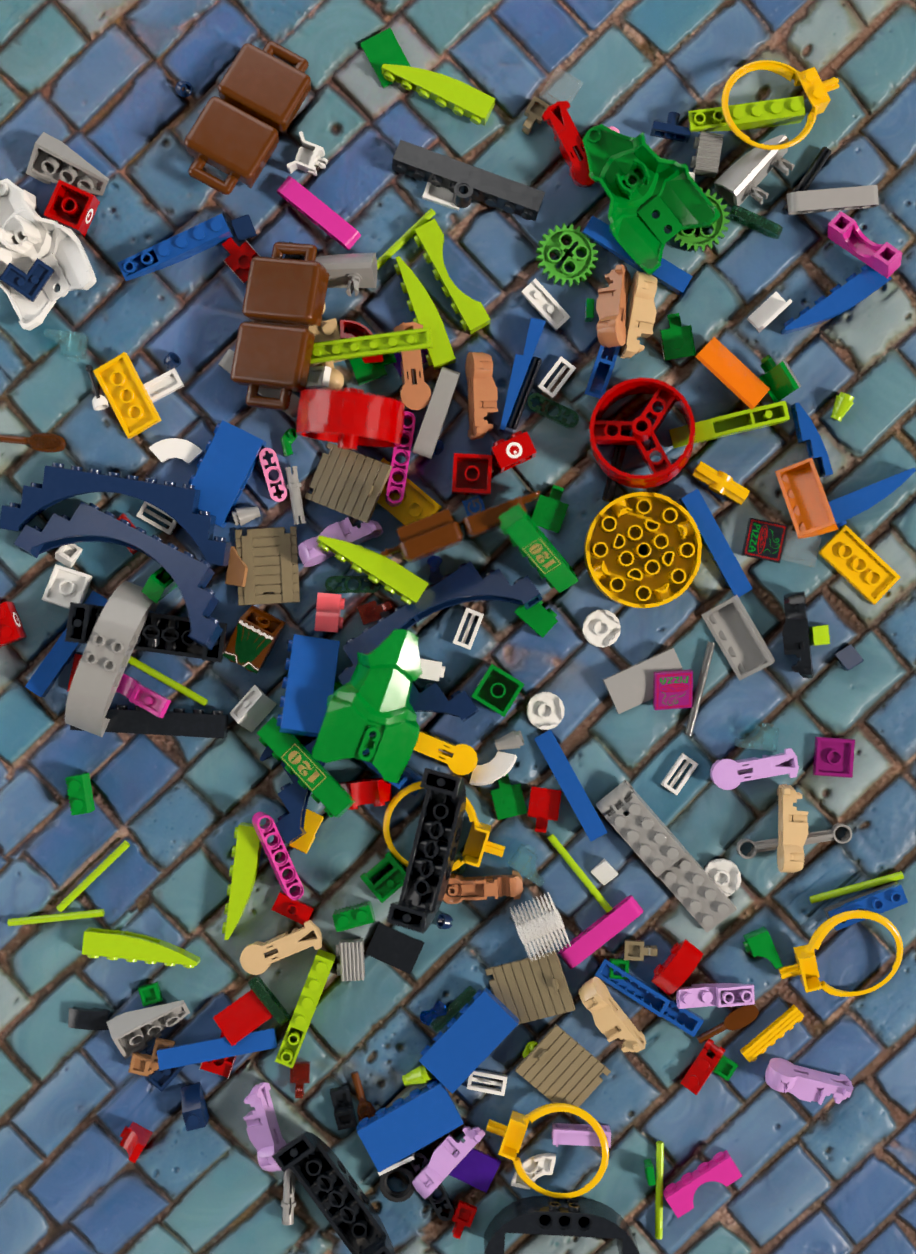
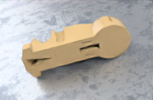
M636 271L633 276L629 290V304L625 322L626 342L619 350L618 355L620 358L630 359L635 354L643 351L645 346L641 345L640 340L637 339L639 337L648 338L653 335V325L655 324L657 313L654 302L657 278L653 275L649 276L644 272Z
M782 784L777 789V865L780 872L795 873L801 871L804 866L803 846L808 836V811H798L797 807H793V803H797V799H802V794L796 792L791 785Z
M308 920L304 923V927L300 929L295 928L290 934L285 932L266 942L256 941L255 943L248 944L240 955L241 966L249 974L259 975L264 973L272 963L312 946L315 950L322 947L321 931L311 920Z
M593 977L585 982L579 989V997L583 1005L592 1013L596 1027L606 1036L607 1041L611 1042L617 1038H620V1040L624 1039L621 1049L623 1052H640L644 1050L646 1046L644 1034L637 1030L616 1003L603 981L598 977Z

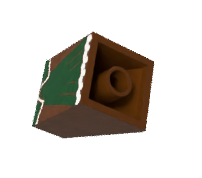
M252 605L239 619L223 656L228 658L229 661L245 667L246 670L257 674L264 666L286 622Z

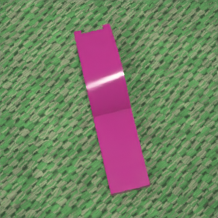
M124 673L116 692L129 698L130 702L159 718L164 717L171 700L145 687L139 681Z

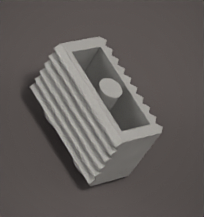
M701 131L699 136L695 137L693 149H696V154L692 156L690 168H693L695 175L716 177L720 163L723 134Z
M363 938L340 939L339 945H336V957L340 956V964H337V976H341V981L364 980Z

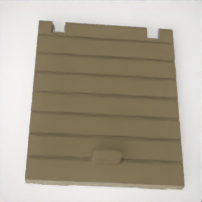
M328 442L326 448L330 449L329 454L323 453L309 485L313 492L312 494L306 492L304 498L368 524L390 475L392 466L357 452L338 448V445Z
M291 526L290 533L286 534L285 527L247 529V536H242V529L235 530L236 550L241 560L248 567L245 587L238 586L239 606L300 602L297 527Z
M552 951V953H544L545 957L542 956L543 954H540V958L536 955V958L532 957V960L529 957L485 969L487 976L493 974L494 979L489 980L492 993L519 1019L518 1024L575 1011L576 1008L557 952Z
M557 1024L550 1029L545 1037L515 1069L519 1075L551 1102L567 1103L580 1107L601 1084L603 1079L600 1075L604 1073L608 1076L611 1073L610 1069ZM565 1112L569 1117H571L572 1113Z

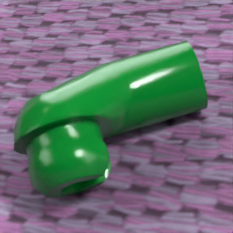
M294 428L286 430L280 439L284 457L293 455L291 445L298 437Z

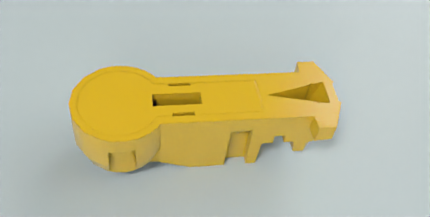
M419 732L418 740L414 747L415 751L448 764L449 769L458 775L469 774L477 766V753L473 747L464 743L455 745L437 736H430L427 732Z

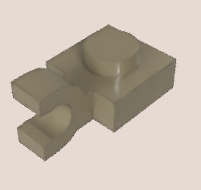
M534 96L525 110L524 115L528 118L523 124L522 132L529 135L535 122L541 125L543 121L542 115L548 106L551 105Z
M625 939L624 960L644 961V955H658L657 945L644 946V940Z

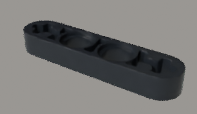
M421 1149L415 1152L414 1160L410 1161L416 1176L423 1170L419 1161L415 1162L416 1156L419 1158L423 1157L422 1164L424 1167L430 1162L426 1152ZM441 1182L436 1188L441 1190V1197L434 1198L430 1194L428 1199L437 1216L443 1221H448L454 1215V1205ZM441 1202H443L446 1209H449L448 1214L442 1212Z

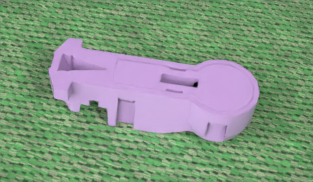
M347 517L345 520L327 526L319 536L358 545L369 539L381 536L383 530L381 525L373 520H370L368 524L365 522L361 523V528L358 529L357 526H352ZM319 536L305 540L298 546L299 557L304 567L320 564L336 554L330 550L326 552L318 547L319 543L316 541Z
M791 748L784 749V753L770 756L762 755V758L751 757L736 761L729 758L717 760L710 769V777L717 787L724 790L735 789L744 781L788 774L789 778L797 777L799 770L798 757Z
M772 1058L765 1072V1081L772 1089L782 1093L789 1092L800 1100L814 1101L822 1105L824 1098L830 1096V1094L833 1095L835 1103L839 1104L847 1097L850 1098L854 1089L852 1082L846 1075L839 1074L837 1076L797 1066L782 1058Z
M263 1082L255 1085L250 1094L245 1098L244 1103L250 1104L255 1109L251 1110L243 1119L244 1121L246 1120L249 1140L257 1150L260 1167L262 1170L274 1172L280 1171L281 1168L275 1162L272 1155L287 1144L282 1138L269 1093L271 1089L270 1084Z
M464 1126L462 1128L465 1134L463 1136L464 1141L462 1139L457 1141L449 1134L433 1151L430 1162L412 1181L415 1190L424 1199L441 1184L448 1174L484 1137L485 1132L482 1129Z

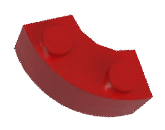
M340 320L341 339L373 335L366 326L359 322ZM383 355L362 357L364 363L383 362Z
M383 778L339 783L356 801L348 810L358 809L359 805L374 804V807L384 806L385 802L392 800L391 783Z
M686 939L680 944L676 943L671 949L672 953L663 964H659L653 972L655 975L652 982L669 996L688 979L704 954Z

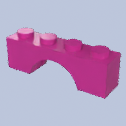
M842 211L828 224V238L885 278L888 279L901 266V251L888 242L877 244L869 240L861 232L857 222Z
M725 1150L715 1154L709 1162L701 1163L692 1173L684 1174L678 1182L669 1184L663 1191V1194L677 1218H680L694 1208L693 1197L699 1186L706 1182L715 1181L727 1187L743 1176L728 1151Z

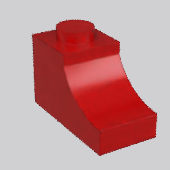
M132 1122L130 1127L125 1126L120 1135L123 1139L119 1144L127 1151L129 1155L128 1160L136 1163L153 1133L135 1122Z

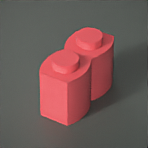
M318 592L315 631L338 633L339 629H343L344 618L340 617V613L345 608V598H342V594Z

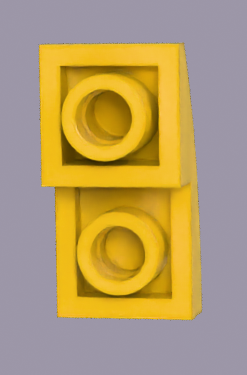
M306 809L304 822L306 833L289 846L307 854L324 817Z

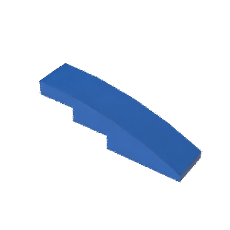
M799 402L794 403L790 407L798 443L806 442L809 458L817 459L821 478L832 475L833 471L829 456L820 434Z

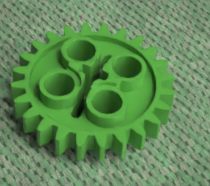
M710 189L704 194L720 213L719 219L709 226L712 229V233L705 235L702 232V228H699V237H695L696 228L690 234H686L682 230L676 234L674 243L679 240L681 241L680 248L687 245L686 250L689 251L691 247H694V253H696L698 247H700L702 252H704L705 246H708L711 250L713 248L712 242L718 245V238L723 239L725 237L722 232L728 231V228L724 225L730 223V220L725 219V217L729 216L730 212H724L727 204L721 205L723 198L715 199L717 193L715 192L711 196Z
M563 223L561 229L558 225H555L554 231L549 229L547 231L548 235L543 234L542 236L544 241L540 240L538 243L541 247L536 250V253L541 254L536 257L537 261H541L538 268H544L541 274L549 275L547 281L553 278L554 285L560 281L561 287L564 286L565 282L571 287L574 281L578 286L580 280L585 282L586 276L590 277L592 275L591 270L596 268L593 264L598 261V258L594 257L597 255L598 250H593L596 243H590L591 239L580 232V226L575 230L573 229V224L567 228L565 223ZM561 239H567L570 245H564ZM577 242L578 245L572 251L570 256H568L566 260L563 262V264L560 266V268L557 269V264L562 260L563 256L567 254V252L570 250L573 244ZM576 251L583 252L584 257H578ZM549 254H556L558 260H552ZM564 266H571L573 272H567Z

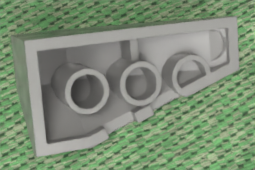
M43 132L35 142L26 174L46 184H57L58 180H62L91 194L104 195L109 179L62 141Z
M184 1000L125 1012L115 1016L106 1023L112 1040L124 1059L132 1056L133 1052H140L145 1049L151 1039L154 1037L159 1038L165 1028L173 1027L186 1017L190 1011Z

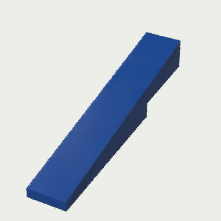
M592 216L582 233L639 272H644L609 232L610 226ZM663 258L661 259V266L651 274L657 278L658 282L677 295L684 292L693 277Z
M531 318L523 355L515 354L499 432L504 433L544 329L545 320Z
M696 489L679 499L682 506L694 519L700 532L702 543L732 594H737L740 597L752 590V586L700 491Z
M93 590L84 604L105 606L108 599ZM67 628L25 686L39 697L47 695L64 667L70 663L82 643L65 641Z
M551 729L535 737L534 740L589 840L593 841L608 833Z
M605 958L595 973V976L657 1016L671 1022L692 1037H695L704 1022L701 1016L688 1008H677L676 1001L632 974L627 973L617 965L612 964ZM610 967L613 968V975H622V977L625 976L628 979H611L609 977Z
M275 1028L253 1031L234 1046H231L224 1036L161 1048L157 1050L159 1071L277 1048Z

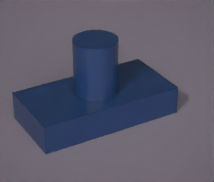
M669 112L667 123L653 122L650 136L688 143L691 132L688 127L678 126L679 113Z

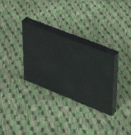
M379 922L365 954L398 968L407 974H411L424 942Z

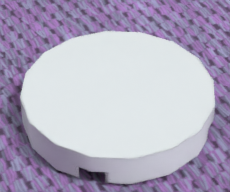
M599 609L586 616L582 631L584 638L595 647H607L617 641L621 626L619 619L614 613Z
M540 692L529 700L526 714L529 721L535 727L541 730H549L558 726L562 721L565 708L557 695L551 692Z
M724 858L715 859L704 868L705 872L727 897L739 889L741 873L737 865L732 861Z

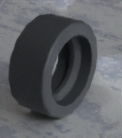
M405 1163L382 1174L379 1185L383 1196L393 1202H403L409 1199L415 1190L412 1184L416 1177L413 1168ZM395 1171L405 1173L409 1178L408 1187L404 1191H392L387 1186V1177L390 1173Z

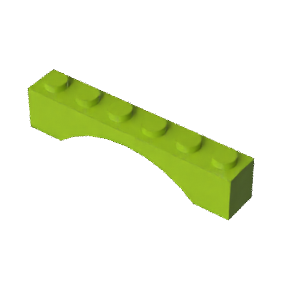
M435 218L414 229L416 236L413 238L418 247L422 246L425 252L423 253L427 264L431 263L434 268L432 273L437 281L440 280L443 284L441 289L446 298L450 297L452 301L450 305L454 313L460 315L462 319L460 324L463 330H468L471 335L489 325L491 319L482 303L465 295L449 277L443 260L444 234Z

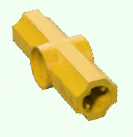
M702 461L699 462L691 475L708 485V488L716 494L724 495L739 505H742L750 492L747 488L733 481V478L725 472L717 471Z

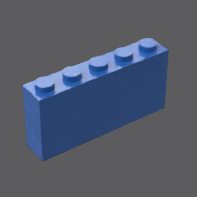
M222 420L221 424L218 423L214 429L215 436L212 441L210 440L205 448L207 452L204 458L201 457L198 461V470L195 475L191 476L188 484L195 485L196 490H201L198 511H209L211 516H216L215 524L225 528L232 514L231 511L234 510L259 459V453L264 449L266 442Z
M294 634L293 639L288 641L287 651L291 653L290 659L286 658L285 670H288L287 677H283L282 683L285 695L280 697L279 707H283L282 715L278 714L276 726H280L279 732L318 737L327 710V697L332 695L334 690L340 641Z
M487 987L483 991L479 989L472 997L474 1001L470 1005L466 1003L460 1009L461 1015L457 1019L453 1017L446 1024L448 1027L444 1033L440 1031L433 1038L435 1042L431 1046L426 1045L420 1052L422 1056L419 1062L452 1094L519 1023V1019Z
M436 1078L430 1080L424 1088H417L409 1093L410 1096L395 1100L389 1108L379 1109L375 1116L371 1118L366 1117L359 1121V1125L356 1126L357 1133L379 1173L464 1124L446 1087Z

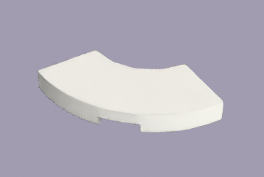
M178 438L164 439L149 447L162 463L169 459L178 458L190 465L203 453L195 444Z
M498 751L489 763L475 767L469 783L475 786L494 783V781L505 776L512 769L517 756Z
M538 1154L522 1163L526 1174L533 1182L541 1176L553 1175L556 1154ZM515 1171L511 1186L530 1190L531 1187L524 1183Z

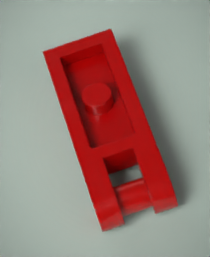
M708 1039L680 1084L695 1095H698L726 1050L722 1047L719 1048L714 1044L713 1040ZM709 1051L715 1054L714 1058L708 1055Z

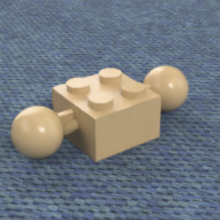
M324 303L323 314H324L325 309H326V304H325V303ZM336 318L326 321L322 319L320 326H309L308 330L315 336L314 343L341 339ZM345 360L310 364V367L327 366L331 368L329 386L322 387V389H342L344 377L339 370L335 369L334 363Z

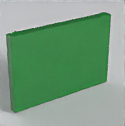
M391 28L360 43L383 88L396 82L395 80L390 82L384 78L381 69L383 64L411 67Z

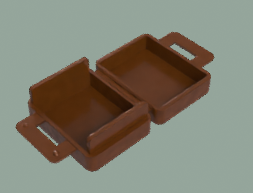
M273 41L267 42L263 50L250 43L244 44L218 85L220 98L214 96L209 99L184 140L187 152L190 156L196 157L188 169V174L224 195H229L238 181L246 184L251 189L279 142L278 131H285L311 90V78L305 73L309 66L308 61ZM273 54L276 55V56H278L279 58H281V59H283V60L289 62L290 64L294 65L295 67H293V66H291V65L285 63L284 61H282V60H280V59L274 57ZM207 163L228 174L225 181L202 170Z
M276 242L273 245L271 257L256 256L250 262L242 313L249 319L254 320V323L243 322L239 326L230 374L233 382L248 386L246 404L250 407L285 411L289 408L292 391L301 392L306 388L315 340L314 334L308 329L309 326L321 325L329 281V273L326 271V268L315 261L317 247L315 245ZM283 254L302 255L305 258L304 260L283 259L282 256ZM259 387L281 390L280 398L258 396Z
M540 490L468 516L459 523L453 521L448 509L398 528L397 532L402 543L390 549L386 548L380 554L388 558L402 552L404 559L409 563H413L459 545L463 538L460 530L462 525L467 537L470 539L500 529L502 523L499 516L517 504L527 513L524 504L536 500L540 495Z

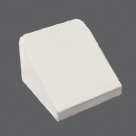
M76 544L60 546L55 552V559L71 568L83 549Z
M605 859L590 871L603 885H606L618 875V872Z

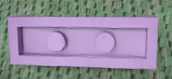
M552 1123L551 1138L553 1139L552 1144L556 1145V1147L558 1145L601 1147L600 1140L591 1125ZM600 1125L606 1135L608 1146L611 1148L610 1126Z

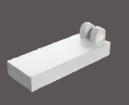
M536 278L521 292L555 331L570 318L568 313Z

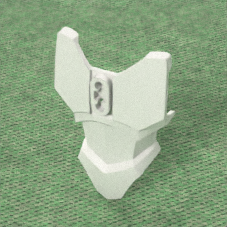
M9 179L0 180V276L9 263L27 274L37 258L55 270L34 302L0 280V287L7 294L20 319L19 324L23 329L31 331L43 323L45 317L57 302L56 300L60 297H65L69 291H88L97 280L85 250L75 233L56 221L41 218L35 211L37 208L36 196L21 189Z

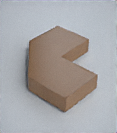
M231 546L225 584L245 587L248 567L239 557L235 547Z
M157 1037L152 1056L133 1052L128 1072L146 1077L154 1073V1071L159 1069L157 1050L175 1046L176 1042Z

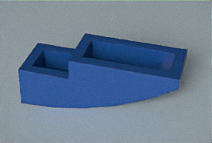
M600 345L584 394L599 399L605 394L621 346L609 348Z

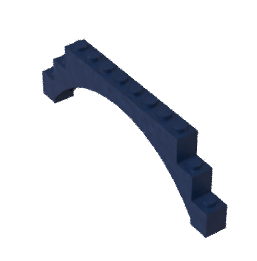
M52 462V466L45 465L43 484L31 482V486L23 485L21 504L10 502L9 505H2L0 528L22 531L25 525L29 524L37 515L68 498L95 492L120 493L148 502L176 520L196 542L205 557V561L209 564L226 566L229 563L231 542H226L224 537L214 536L213 539L216 516H211L209 511H198L201 490H196L195 485L183 484V487H178L176 482L164 481V484H159L157 479L146 478L145 481L138 480L139 476L127 475V478L120 477V473L108 472V475L101 474V470L89 469V472L82 471L83 467L71 465V469L64 468V464Z
M81 502L71 518L64 514L59 516L53 513L43 530L35 525L33 528L25 525L14 542V545L21 551L35 558L39 554L53 548L80 542L114 543L139 551L166 569L180 589L190 617L191 633L189 637L211 650L223 631L218 625L219 621L210 617L219 602L214 596L215 593L206 588L215 573L210 568L211 564L203 559L200 561L194 559L195 556L187 551H184V553L178 551L179 548L171 543L167 545L162 543L163 540L156 535L151 537L146 535L147 532L142 528L136 527L135 529L131 527L128 521L122 518L119 521L115 519V515L108 511L104 513L99 511L100 508L93 503L88 505Z
M471 561L464 563L452 574L445 575L436 585L433 584L427 587L415 605L411 603L410 605L406 604L397 607L394 613L388 617L381 618L376 625L366 628L358 637L348 640L343 649L354 666L345 668L338 677L343 685L350 681L358 664L357 652L363 654L372 652L394 629L408 630L420 620L444 608L473 601H502L522 605L528 610L541 601L542 596L528 575L517 579L514 585L511 586L499 568L488 572L485 578L482 579Z
M412 682L409 702L415 712L448 714L460 717L463 722L479 712L465 690L463 692L460 690L455 692L449 701L437 683L427 684L422 688L423 692L420 693ZM317 737L311 743L308 741L302 744L310 753H312ZM318 761L323 767L325 766V762ZM284 762L281 763L282 767L284 768L286 764ZM284 768L293 783L289 782L281 787L282 791L278 793V796L290 814L284 813L281 815L275 825L285 842L292 844L306 833L304 822L311 791L308 788L304 789L297 782L299 778L295 774L291 775Z

